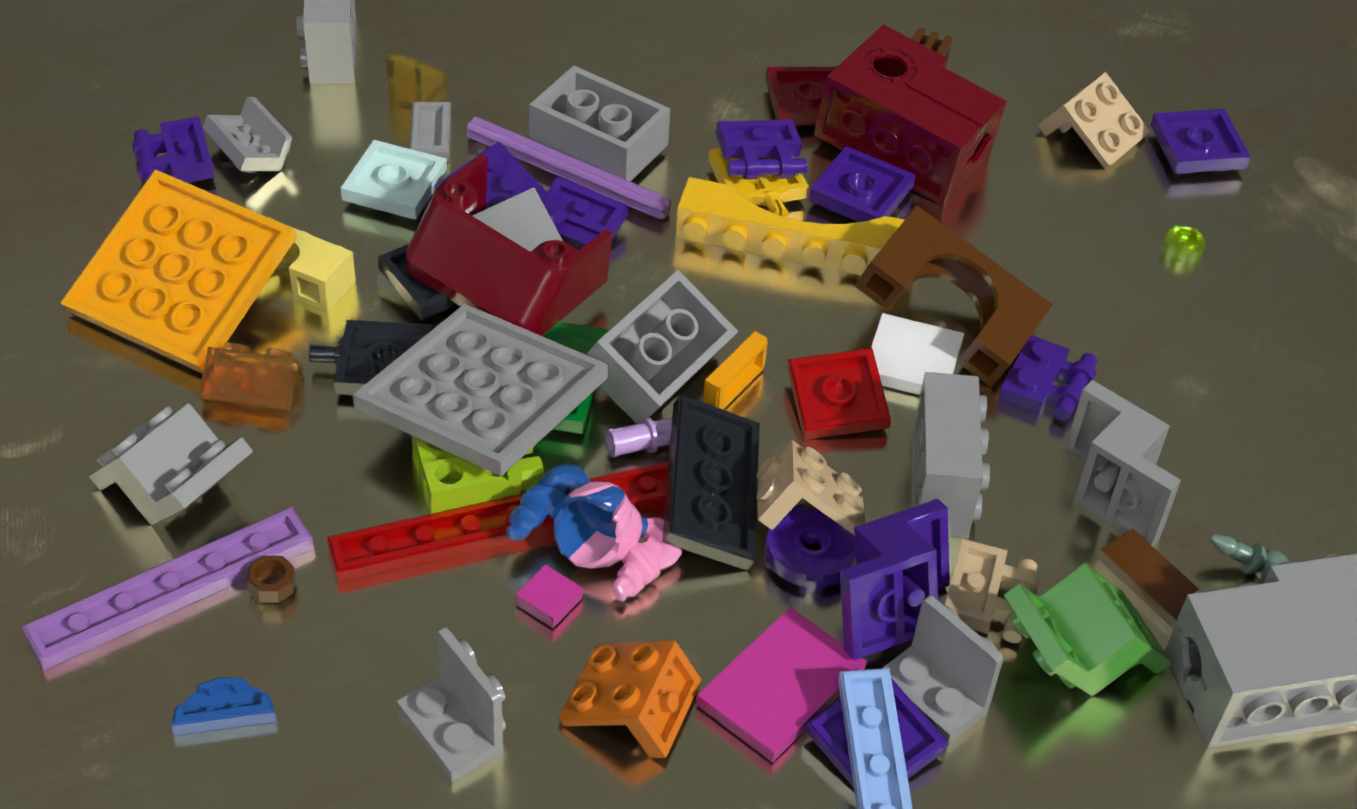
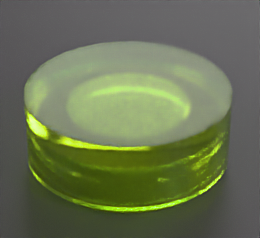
M1186 226L1174 227L1166 234L1163 251L1170 259L1176 262L1190 264L1201 259L1206 241L1204 236L1193 228Z

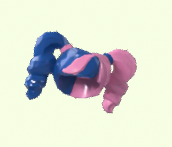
M566 463L550 468L542 476L538 484L529 487L520 499V506L516 507L510 514L509 521L511 525L506 528L508 539L519 541L528 537L532 530L538 529L546 517L553 518L554 538L559 551L575 566L596 569L609 567L622 560L624 566L617 572L618 578L612 585L615 598L622 602L627 597H634L645 585L656 579L660 575L661 570L675 564L682 554L681 548L662 542L664 519L661 517H641L635 506L628 500L624 491L617 485L610 482H590L588 475L580 467ZM640 537H643V539L646 541L644 543H638Z

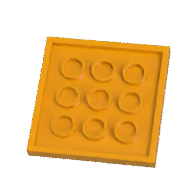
M155 169L60 304L71 314L205 375L297 238V235L292 227Z

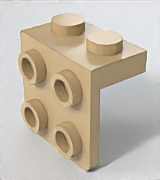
M792 440L777 457L770 456L760 467L757 473L758 493L756 496L758 499V520L771 530L780 523L802 498L854 536V527L865 524L863 494L860 484L849 474L844 472L838 474L827 466L824 457L815 449L808 446L804 449Z

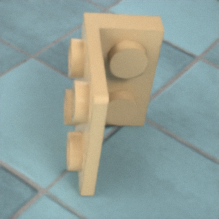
M1106 72L1078 91L1037 124L1045 137L1058 128L1064 133L1073 127L1104 168L1111 166L1149 134L1147 126Z

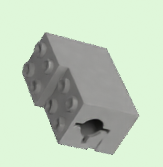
M1333 554L1321 559L1302 562L1284 561L1271 566L1263 584L1251 582L1235 588L1214 591L1202 589L1193 594H1187L1165 648V653L1172 661L1170 666L1186 701L1191 702L1194 709V720L1207 749L1357 725V554L1344 556Z

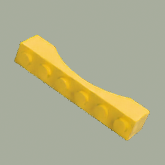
M689 177L677 208L676 238L862 275L873 258L904 222V219L883 216L869 221L849 224H820L798 221L756 206L740 196L727 184Z

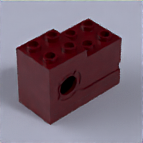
M883 24L827 75L814 135L841 150L847 146L915 174L914 187L912 189L945 206L989 159L1007 101L946 69L947 57Z

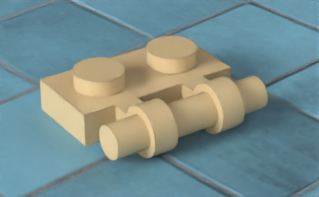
M962 539L945 606L952 608L966 625L972 630L988 634L991 620L1001 621L1005 626L1003 631L1004 640L1010 643L1020 642L1023 635L1016 629L1009 618V614L1013 612V609L1006 599L997 597L999 587L1011 590L1019 583L1036 595L1039 585V578L1036 575V562L1030 559H1023L1019 562L1018 568L1005 565L1008 550Z

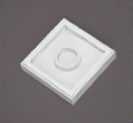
M882 313L871 346L882 386L920 395L925 372L953 374L964 333Z

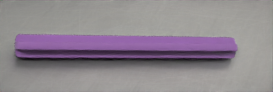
M473 117L471 122L467 124V136L481 144L491 147L500 141L516 159L625 203L628 207L656 219L664 220L667 214L670 213L672 201L664 195L480 117Z

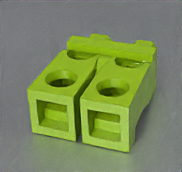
M412 435V459L422 488L428 514L521 494V490L529 489L530 486L538 484L544 475V467L540 456L522 458L502 476H499ZM531 448L526 454L533 453V448Z

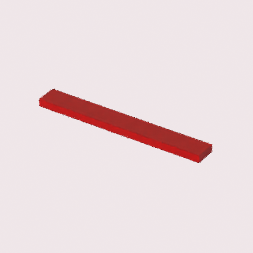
M669 461L590 478V482H610L617 485L624 491L628 500L640 514L665 509ZM523 494L329 536L327 537V544L337 582L341 583L554 534V519L546 517L538 529L532 530L528 537L523 540H509L506 528L511 525L509 516L516 507L520 506V499Z

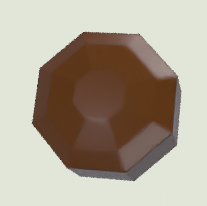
M264 555L249 565L247 575L248 590L260 603H280L294 593L295 569L283 556Z

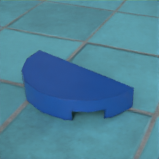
M220 677L196 686L197 691L186 698L182 705H177L174 709L171 728L173 736L272 723L277 722L271 698L267 693L248 685L247 680L243 678Z

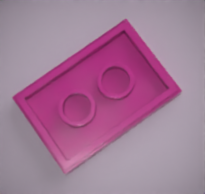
M790 607L697 694L696 705L771 762H774L805 731L806 724L825 711L840 696L838 685L840 671L865 670L867 661L864 658L854 661L845 652L844 644Z

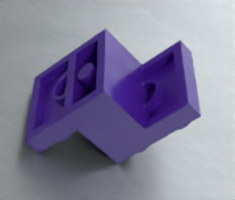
M939 499L854 527L856 565L840 570L844 650L854 661L912 640L922 601L929 595L938 600V590L950 586L948 507Z

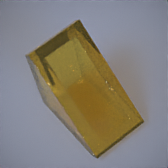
M387 52L386 71L389 102L412 109V102H431L446 84L449 74L422 61Z

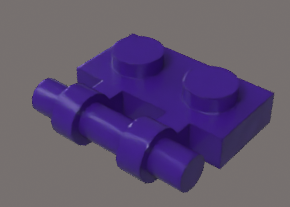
M199 116L160 123L161 133L149 135V132L144 129L137 130L134 133L132 150L134 157L140 162L137 166V171L143 183L147 182L155 169L167 175H172V177L186 183L215 178L213 164ZM159 153H167L165 156L156 157Z
M793 120L717 122L715 134L724 159H740L728 160L727 173L729 176H742L745 180L757 179L759 175H776L778 179H790L793 174L807 173V160L805 158H792L800 157L802 142ZM767 157H772V158H774V159H758V158H767Z
M1031 335L1001 387L998 400L1037 415L1040 414L1044 404L1055 408L1053 413L1057 419L1066 421L1073 412H1076L1082 390L1096 376L1095 366L1097 358L1093 354L1084 353L1079 361L1069 362L1067 358L1070 349ZM1057 380L1068 383L1062 387L1055 385Z

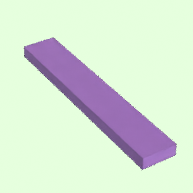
M290 507L23 625L22 629L43 671L247 579L249 565L264 555L283 556L289 560L314 548L313 537L293 508Z

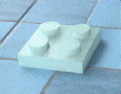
M373 140L342 185L341 198L343 201L416 220L435 191L434 185L439 183L447 172V158Z

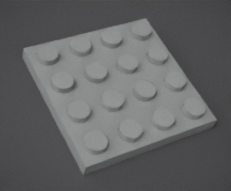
M464 304L353 394L354 409L502 476L608 378V364Z

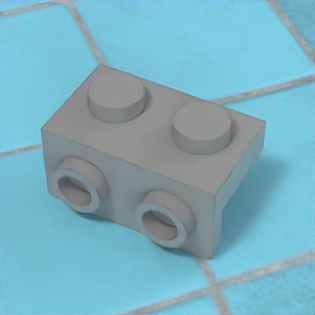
M256 97L246 98L241 115L207 114L203 125L206 133L240 171L246 173L281 171L286 155L290 150L292 137Z

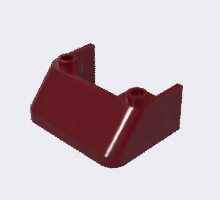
M481 154L440 184L435 190L407 247L406 268L412 276L459 306L467 304L543 336L607 282L613 232L608 229L603 230L580 250L566 242L550 240L539 244L532 251H528L473 217V215L486 207L488 158Z

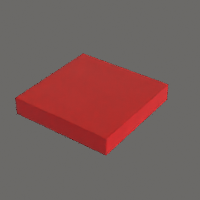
M873 348L788 359L787 369L804 440L890 428L891 417Z

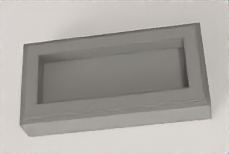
M412 102L410 149L447 158V162H449L451 102Z

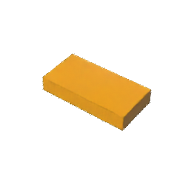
M754 331L705 379L703 403L724 410L765 368L767 337Z

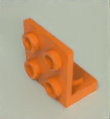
M675 640L598 644L592 650L558 718L564 726L627 725L649 758H666L702 679Z

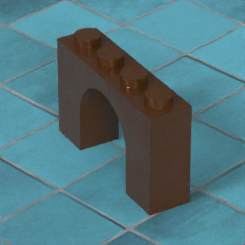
M918 205L873 258L855 285L857 289L887 311L892 308L911 283L921 278L943 279L963 290L973 301L978 311L980 326L976 337L957 363L975 376H979V379L991 388L1011 365L1053 305Z

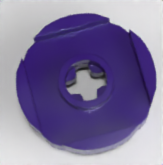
M804 504L795 505L773 530L768 529L764 553L765 560L780 577L798 585L802 591L811 594L819 593L824 590L825 586H832L840 582V570L856 564L855 536L820 510H803ZM806 541L809 544L819 542L821 543L820 549L809 550L804 547L803 542Z

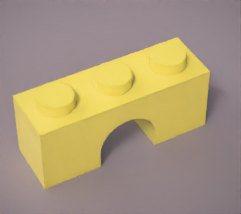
M293 228L297 238L275 270L289 269L292 298L329 312L356 282L353 252L342 246L312 236L305 231Z

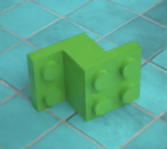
M1086 562L1040 597L1019 583L1004 594L1013 609V612L1009 614L1011 622L1025 638L1031 637L1038 648L1033 652L1038 664L1049 676H1053L1056 673L1070 689L1077 686L1089 695L1094 696L1133 666L1138 667L1140 664H1143L1154 673L1159 674L1172 664V661L1123 590Z

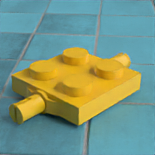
M720 147L709 149L708 162L718 183L729 185L740 196L756 206H766L770 212L787 217L788 210L783 202L807 198L809 186L802 174H793L790 179H778L776 175H759L757 179L745 180L742 176H729L727 173L728 160L740 159H724ZM767 157V158H758V159H774V158H772V157Z

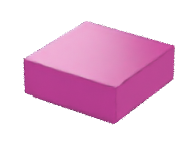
M545 564L515 594V604L554 628L583 598V588Z

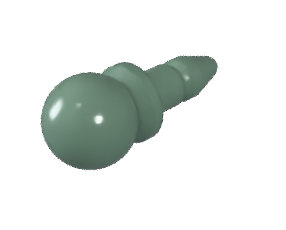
M1212 534L1209 538L1210 542L1221 553L1230 555L1232 559L1242 563L1244 573L1248 575L1254 574L1262 583H1264L1271 566L1289 561L1283 553L1277 550H1266L1261 544L1249 547L1240 541L1236 542L1230 536Z

